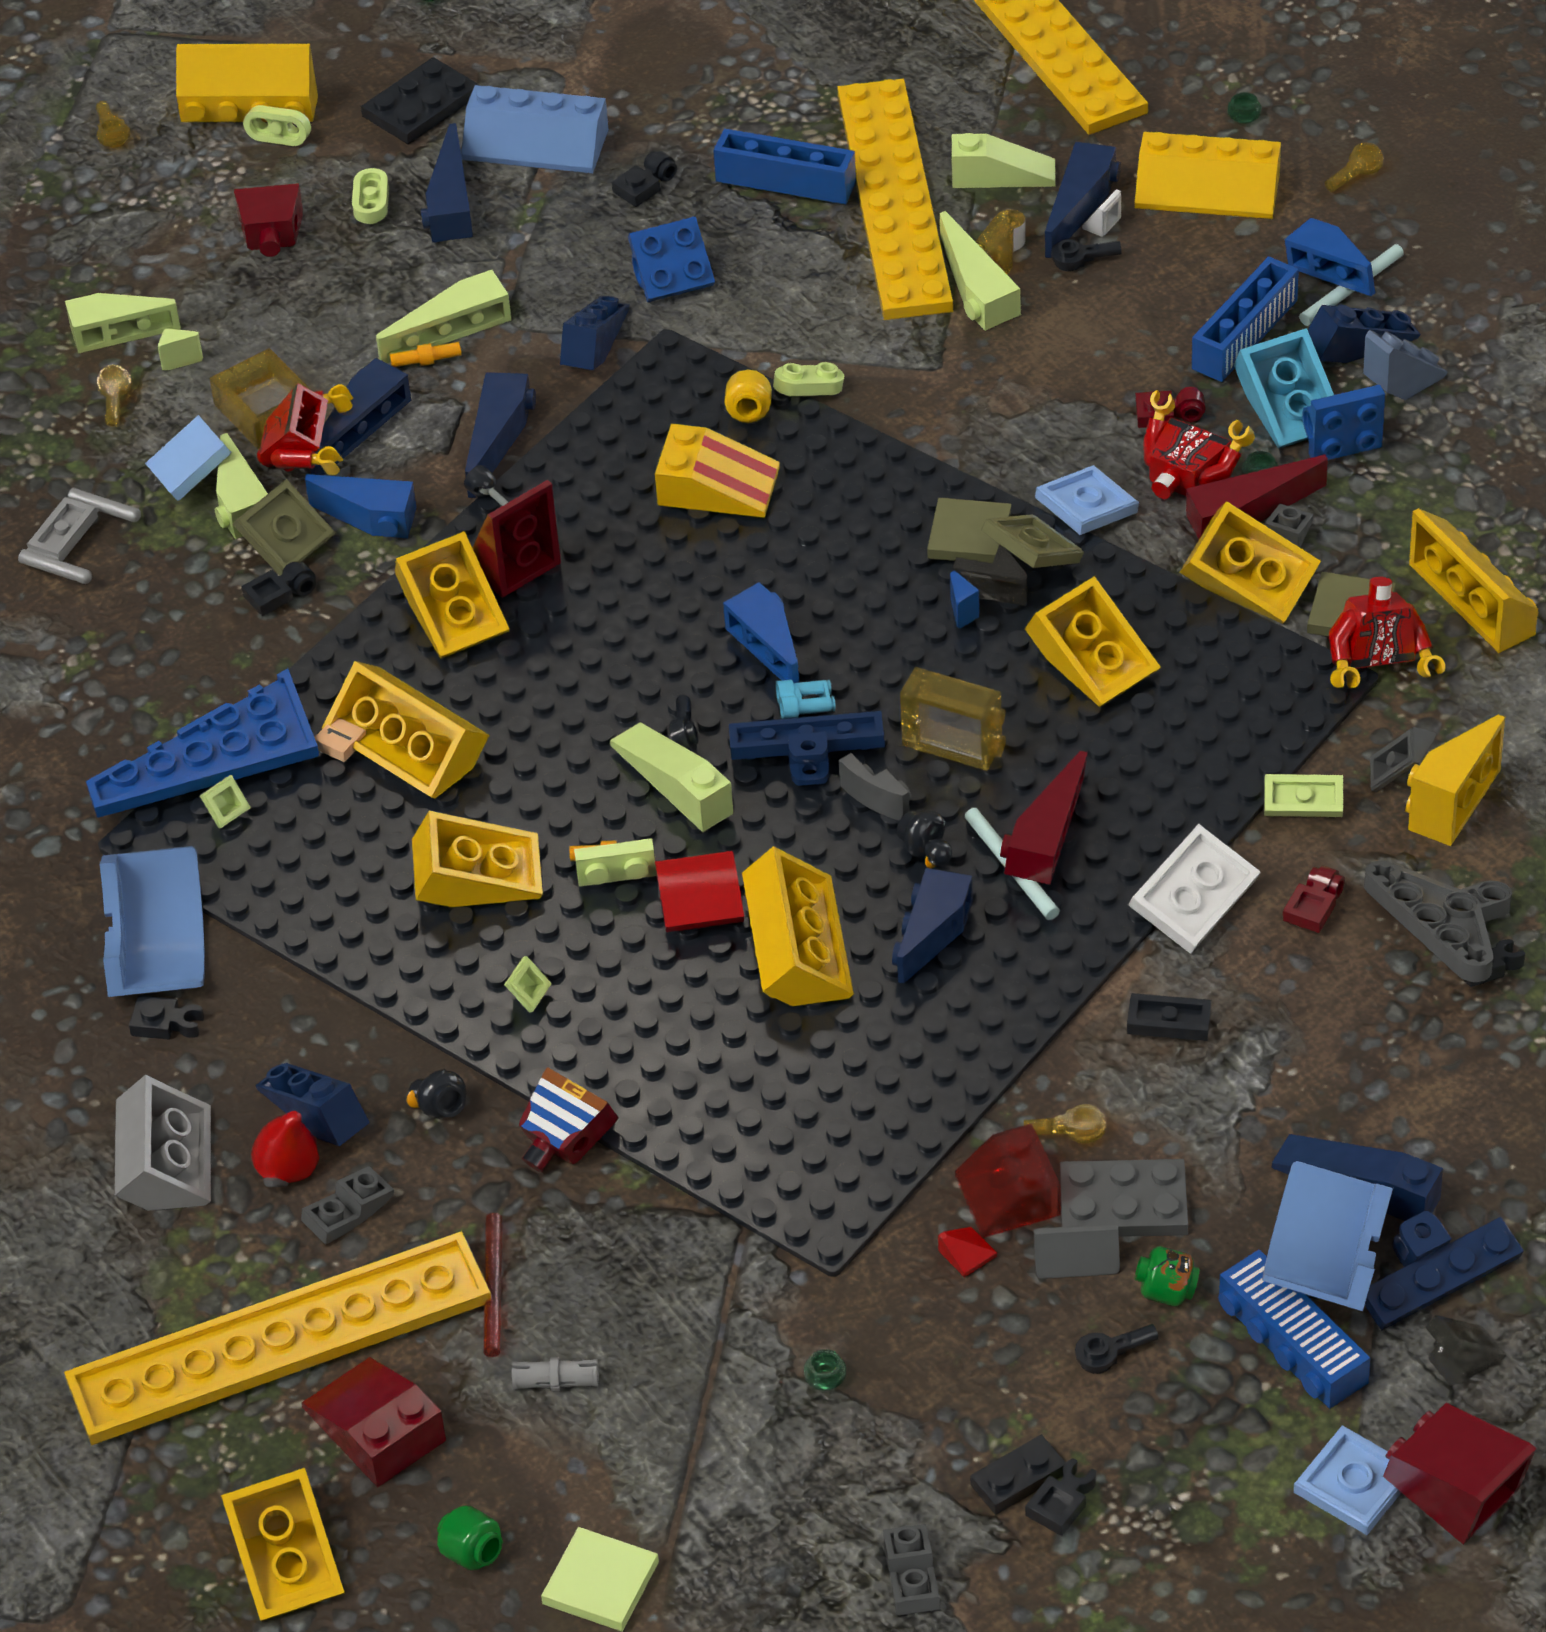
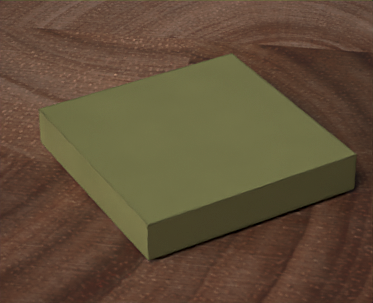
M287 479L233 523V526L279 576L282 575V571L287 564L293 561H305L336 534L331 526Z
M938 497L927 548L928 558L1001 565L1005 547L981 530L986 519L1010 517L1012 513L1011 504Z
M1033 514L989 518L985 520L981 530L1032 568L1080 563L1084 553L1080 547Z
M1322 572L1307 623V633L1329 636V630L1343 612L1346 600L1354 596L1368 595L1370 579ZM1392 582V592H1395L1396 583Z

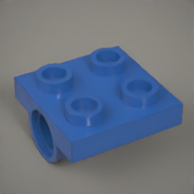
M696 216L629 233L628 240L632 250L634 273L639 286L643 287L647 303L710 287L715 284Z
M1381 385L1311 400V406L1303 408L1302 419L1306 435L1309 439V455L1311 458L1325 454L1328 460L1382 447L1385 392Z

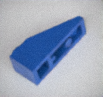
M1310 218L1284 239L1288 265L1298 268L1299 272L1368 296L1376 293L1371 263L1339 227Z
M306 474L305 483L308 501L312 507L372 536L409 537L417 508L413 482Z
M758 582L723 603L725 629L780 680L792 679L793 683H799L798 661L781 598Z

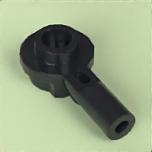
M1066 239L1056 243L1051 249L1052 260L1055 262L1056 267L1063 271L1077 270L1080 267H1084L1086 262L1093 261L1097 257L1121 255L1120 241L1082 245L1075 240Z
M681 695L676 699L677 719H673L669 724L672 741L694 753V745L699 744V735L693 721L690 722L692 716L691 699L686 695Z
M1153 1324L1113 1338L1103 1333H1090L1081 1337L1076 1343V1360L1089 1373H1104L1112 1365L1117 1364V1356L1124 1354L1127 1350L1158 1340V1333Z

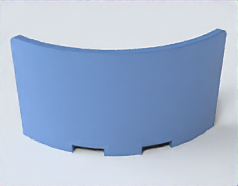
M188 846L102 856L99 865L105 917L112 916L113 927H109V931L105 932L103 957L108 997L203 986L205 978V941L196 848Z
M1294 1162L1291 1165L1275 1222L1262 1281L1363 1311L1375 1270L1376 1253L1368 1251L1370 1240L1379 1241L1393 1188L1377 1183H1369L1303 1162Z

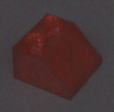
M1032 1123L993 1134L955 1170V1178L982 1238L1061 1216L1060 1183Z

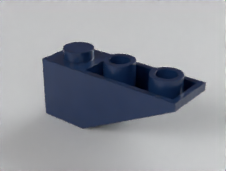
M599 296L598 299H595L564 322L560 365L594 370L605 362L629 311L630 304L619 303V299L613 296Z
M1321 305L1308 328L1320 361L1349 363L1364 358L1365 335L1369 330L1380 335L1388 331L1401 341L1404 339L1413 341L1421 335L1411 323V318L1402 311H1379L1370 307L1365 309L1350 308L1346 305Z
M926 868L921 883L914 884L911 896L913 909L911 913L905 912L901 929L903 939L902 942H895L892 953V965L897 966L899 983H905L964 931L973 903L971 875Z
M288 1063L277 1065L268 1071L266 1078L255 1085L260 1093L285 1113L290 1111L299 1112L302 1115L303 1124L317 1139L337 1146H341L370 1123L349 1083Z

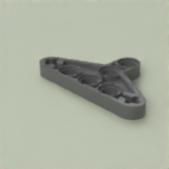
M1375 861L1367 865L1364 879V889L1454 973L1470 982L1485 981L1491 976L1493 951L1485 922L1502 917L1510 911L1512 890L1507 884L1490 880L1458 889L1391 862ZM1400 898H1401V899H1409V900H1412V901H1403V900H1399V899H1400ZM1487 898H1497L1500 900H1491ZM1455 908L1465 909V910H1468V911H1458V910H1455ZM1422 919L1433 920L1435 922L1422 921ZM1445 940L1456 941L1459 943H1448L1445 942Z

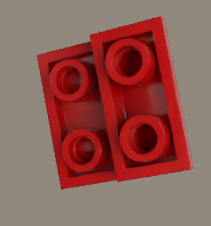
M733 851L655 861L666 932L744 922V911Z

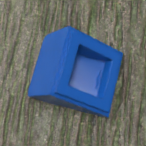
M952 571L950 573L951 603L956 625L958 628H962L979 617V590L959 573Z

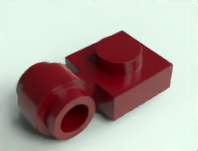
M1195 387L1183 388L1176 399H1174V410L1170 414L1165 415L1164 421L1167 422L1170 417H1179L1186 422L1198 421L1206 409L1203 393ZM1154 391L1135 393L1138 428H1146L1149 418H1154L1155 410L1150 402ZM1159 391L1160 399L1157 403L1158 406H1163L1167 403L1169 394L1172 395L1171 391Z
M1324 865L1320 868L1313 867L1309 873L1306 885L1298 884L1283 909V921L1320 933L1336 906V899L1340 897L1343 891L1345 877L1339 875L1338 870Z

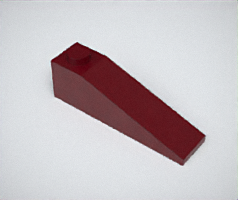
M1324 454L1187 488L1186 516L1198 539L1201 538L1217 510L1226 501L1261 522L1269 518L1279 504L1290 506L1327 485L1328 458Z
M1079 751L1016 820L1012 835H1004L1000 857L1006 858L1005 875L1051 884L1084 781L1088 752Z

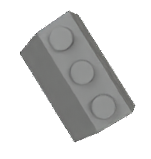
M144 1075L116 1099L114 1196L147 1211L207 1205L211 1201V1105L147 1075Z

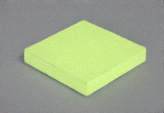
M578 1527L541 1595L542 1604L623 1632L659 1563L658 1554Z

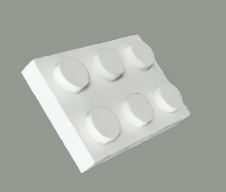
M1198 824L1132 897L1128 905L1191 954L1256 881L1261 872Z

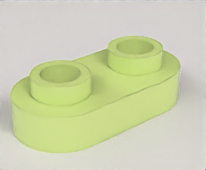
M258 105L248 112L243 121L246 133L254 140L298 146L306 140L311 132L309 119L300 111ZM261 118H264L267 123L263 122Z
M368 168L358 172L354 177L352 207L356 220L366 224H375L387 215L389 185L387 174L384 171Z
M822 362L818 365L787 363L776 369L773 387L779 393L788 396L835 395L842 391L844 373L835 364L829 362Z

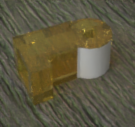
M1004 210L998 213L976 240V243L1007 275L1013 268V252L1022 248L1025 244V216L1017 210Z

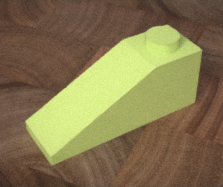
M952 134V188L1055 186V158L989 134Z
M96 293L65 301L70 328L78 354L163 333L165 328L181 329L175 299Z
M228 433L220 435V440L231 453L218 465L216 494L219 506L214 510L222 528L228 527L233 537L238 539L243 536L233 526V523L268 493Z

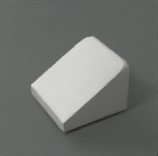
M1116 189L1084 223L1082 228L1101 237L1106 235L1121 218V191Z

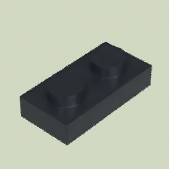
M1131 993L1127 1034L1208 1041L1212 1000Z
M1041 1434L970 1475L971 1486L992 1512L997 1515L1038 1491L1049 1476L1055 1479L1062 1477L1063 1467L1066 1462Z

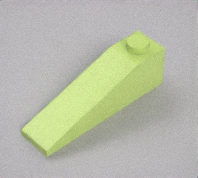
M946 211L940 213V240L964 303L967 316L971 320H975L986 331L1021 315L1020 288Z
M493 270L458 281L378 333L376 340L379 359L385 363H390L389 354L417 349V345L431 343V346L442 345L511 321L507 291Z
M641 722L610 740V746L702 832L733 814L731 782L706 759Z

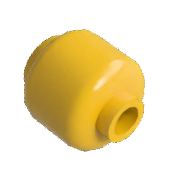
M742 370L732 375L727 382L724 403L727 412L732 418L744 423L757 422L765 417L771 405L772 389L770 382L765 375L755 370Z

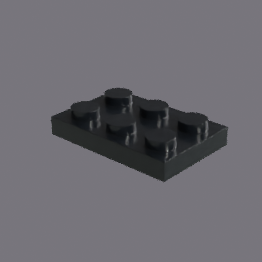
M432 57L361 106L362 117L406 144H410L467 105L474 86H479V84Z

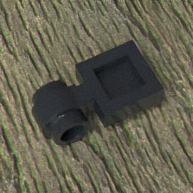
M652 151L646 156L644 160L645 170L635 165L612 181L613 193L633 206L638 207L661 190L660 181H670L677 172L675 160L663 151Z
M293 561L284 567L282 575L278 576L273 570H270L242 585L241 589L243 597L263 617L294 600L292 593L301 596L310 594L316 587V576L305 563Z

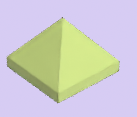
M229 775L200 795L218 828L224 827L251 808L232 775Z
M524 956L504 985L530 1013L534 1011L552 983L527 956Z

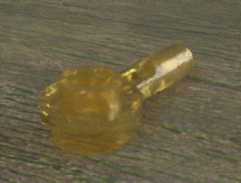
M106 101L98 102L96 110L100 117L99 130L97 131L99 143L112 148L123 145L130 137L128 125L125 124L123 119L118 118V115L112 114Z
M1368 142L1356 145L1350 154L1347 166L1325 181L1326 188L1330 192H1334L1359 173L1372 174L1379 171L1384 162L1383 154L1380 152L1379 147Z
M108 365L99 372L96 383L98 391L106 396L105 423L108 426H117L120 418V396L126 394L131 389L132 380L124 367Z
M1081 1104L1068 1109L1065 1115H1058L1055 1118L1024 1120V1135L1068 1134L1072 1140L1078 1143H1091L1103 1136L1107 1125L1105 1116L1097 1107L1090 1104Z

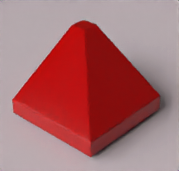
M972 1227L943 1231L938 1235V1251L964 1278L997 1257V1252Z

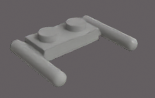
M72 488L69 491L68 497L63 498L27 543L28 548L21 550L18 561L19 563L67 579L88 584L92 580L90 570L63 562V560L98 518V511L131 522L139 521L141 511L138 508Z

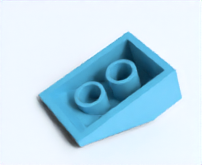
M1307 328L1240 349L1235 360L1234 368L1245 395L1277 448L1307 440L1308 437L1302 419L1303 408L1311 406V400L1334 395Z

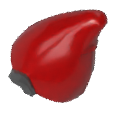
M290 1111L268 1122L259 1132L251 1151V1159L255 1169L263 1177L264 1185L270 1188L286 1187L289 1183L309 1177L320 1159L316 1138L303 1124L302 1115L297 1111Z

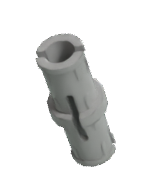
M550 1357V1361L512 1362L513 1389L541 1387L551 1388V1391H560V1387H598L599 1385L598 1359L560 1361L559 1357Z

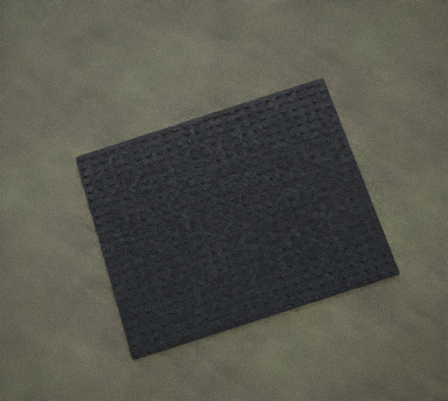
M664 329L496 481L495 490L508 502L546 480L552 483L561 558L559 565L503 598L491 589L508 624L509 632L440 659L411 609L394 573L288 669L314 737L322 730V726L354 661L384 669L490 735L474 768L437 798H431L357 750L345 762L319 751L318 757L235 779L251 808L222 828H218L200 798L201 794L213 787L210 786L136 807L99 841L98 846L103 855L188 846L195 847L198 857L203 913L528 1102L547 1067L607 1101L619 1117L616 1123L597 1142L824 1274L836 1277L841 1274L1154 930L1156 926L1128 905L1139 889L1198 824L1229 847L1264 809L1265 774H1295L1376 686L1378 674L1367 667L1357 668L1360 674V683L1357 687L1348 688L1347 678L1344 674V687L1336 688L1330 681L1332 672L1337 669V665L1332 663L1330 649L1089 532L1079 535L1060 518L809 396H788L779 393L773 387L774 380L767 376L765 377L769 380L772 389L769 411L765 417L757 422H739L732 418L726 410L724 403L726 385L731 376L738 371L753 369L675 331ZM671 424L711 429L779 461L780 469L765 518L659 506L657 503L655 472ZM490 495L488 497H478L424 547L465 531L473 548L487 515L502 505ZM938 497L1011 504V516L1033 514L1084 551L1080 563L1032 568L1006 548H1004L1001 565L928 558L927 548ZM952 571L959 573L979 590V617L962 628H958L956 625L951 603L950 573ZM1094 576L1161 667L1158 671L1101 707L1095 704L1044 657L1025 630L1036 612ZM758 582L770 592H775L784 604V612L798 661L799 682L826 680V682L830 680L831 682L830 698L834 696L835 711L801 714L798 718L881 711L885 747L828 753L829 778L824 784L796 785L791 778L789 756L731 759L729 724L782 719L776 696V681H780V679L725 629L723 603ZM812 694L806 695L802 699L818 698L820 696ZM681 695H686L691 699L692 716L690 722L693 721L699 735V744L694 745V753L710 762L731 782L733 814L704 832L695 826L610 746L611 739L640 722L671 739L669 724L673 719H677L676 699ZM1085 751L1088 754L1084 781L1051 884L1037 882L1060 910L1057 917L1047 920L1012 876L1004 874L1005 867L965 819V814L971 808H977L1003 840L1005 834L1012 835L1016 820L1077 753ZM850 753L862 765L867 764L872 769L874 775L887 769L897 781L902 780L907 785L911 794V800L909 801L910 811L918 813L925 809L935 810L944 818L946 824L943 840L950 844L952 857L947 864L935 866L932 869L972 876L973 903L964 931L905 983L898 982L897 966L892 965V953L895 942H902L903 935L901 929L905 912H912L911 896L915 883H921L925 869L928 868L925 864L926 858L914 857L907 851L904 841L897 835V827L900 820L887 817L866 807L840 786L839 759ZM806 770L803 773L810 775L816 773V771ZM428 811L538 833L543 890L541 898L461 907H448L416 900L412 838ZM652 838L655 861L733 851L744 911V922L666 932L657 873L656 876L579 887L576 861L570 862V846L600 845L601 841L617 840V843ZM773 846L831 875L854 993L849 999L791 1006L776 998L769 997L762 990L742 872ZM524 956H527L552 983L534 1011L530 1013L504 985Z

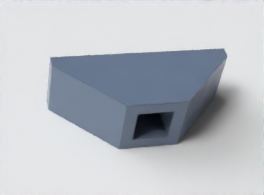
M1369 330L1365 335L1363 374L1377 385H1381L1382 389L1389 394L1407 400L1440 381L1448 373L1437 364L1440 358L1424 347L1420 349L1406 339L1401 341L1388 331L1380 335Z

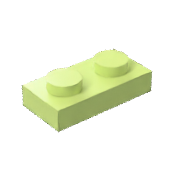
M1265 774L1264 816L1343 817V775Z
M652 838L574 849L579 887L656 876Z

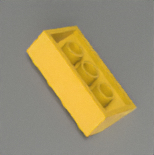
M177 44L176 97L181 122H243L248 112L258 105L297 110L303 113L310 122H313L318 93L310 44Z
M1143 132L1138 161L1135 208L1273 219L1280 176L1281 142Z
M1422 509L1414 510L1412 513L1409 565L1498 653L1535 636L1538 608L1534 601L1528 597L1526 598L1514 586L1512 580L1508 576L1503 575L1491 563L1488 556L1480 553L1469 542L1466 535L1458 531L1450 522Z
M354 661L322 726V729L327 724L331 726L332 723L341 718L365 729L366 735L360 741H355L352 748L431 798H437L474 768L490 736L384 669Z
M773 846L742 872L762 990L769 997L776 998L791 1006L849 999L854 993L831 875Z

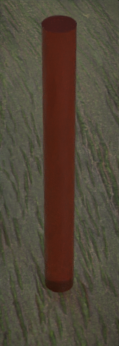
M499 1213L487 1214L485 1222V1282L491 1294V1298L484 1303L483 1353L487 1357H496L500 1354L502 1216Z

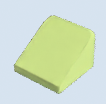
M164 329L158 343L162 370H172L202 361L203 354L199 332Z

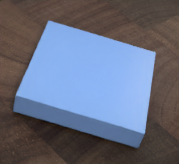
M198 415L145 464L178 501L226 459L231 451Z
M1094 465L1038 486L1035 493V498L1079 535L1136 514L1139 507V502Z
M1343 1425L1294 1483L1295 1494L1365 1535L1370 1533L1402 1492L1383 1477L1389 1462L1385 1457L1388 1451Z

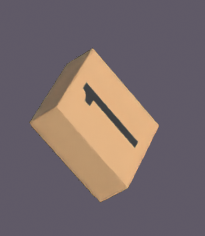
M339 718L331 726L327 724L315 736L318 751L345 762L356 751L352 748L354 742L360 741L366 735V730Z

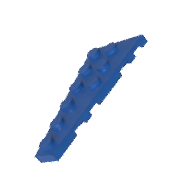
M286 669L277 674L278 680L264 688L259 684L248 690V697L234 705L225 703L177 730V736L162 744L160 741L153 743L147 747L148 753L133 761L123 760L87 780V789L97 818L214 786L229 775H232L235 780L318 757V745L289 670Z

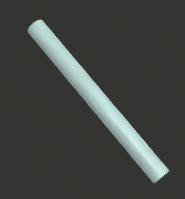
M1394 244L1370 262L1373 277L1403 256L1404 252L1401 246ZM1342 286L1336 287L1299 315L1300 321L1304 325L1309 326L1321 305L1336 306L1352 294L1354 290Z
M971 808L966 812L965 819L1005 867L1006 858L1000 857L1002 838L977 808ZM1012 876L1047 920H1052L1058 916L1059 908L1036 881Z

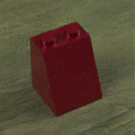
M1446 1402L1435 1414L1427 1411L1414 1426L1413 1431L1415 1433L1408 1440L1400 1437L1390 1447L1385 1456L1389 1462L1383 1477L1464 1545L1518 1492L1537 1448L1531 1443Z

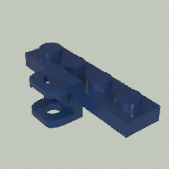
M881 711L729 724L732 760L789 756L791 778L798 786L824 784L829 778L828 753L885 747ZM806 770L816 771V773L810 775L805 774L803 772H805Z
M1423 1211L1404 1221L1399 1228L1400 1234H1397L1392 1241L1394 1252L1404 1268L1371 1284L1364 1305L1382 1331L1521 1257L1524 1250L1501 1217L1450 1243L1452 1238L1439 1219L1431 1212Z

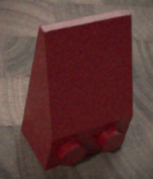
M548 480L489 513L473 545V551L490 588L502 598L561 563L552 483Z
M371 1357L301 1403L302 1408L377 1488L446 1441L441 1410L415 1383Z

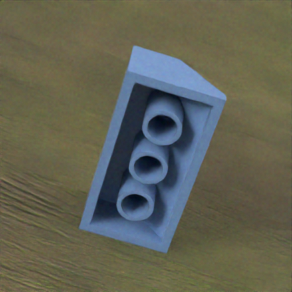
M475 85L466 106L461 158L468 161L593 173L609 130L606 98Z

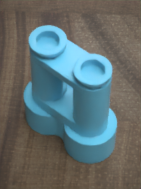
M792 679L776 681V696L782 719L798 718L801 714L835 711L834 696L830 698V680H827V682L826 680L799 683H793ZM816 694L820 696L818 698L802 699L806 695Z

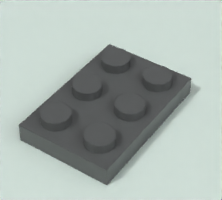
M1184 1159L1060 1162L1062 1227L1118 1224L1119 1237L1188 1235Z

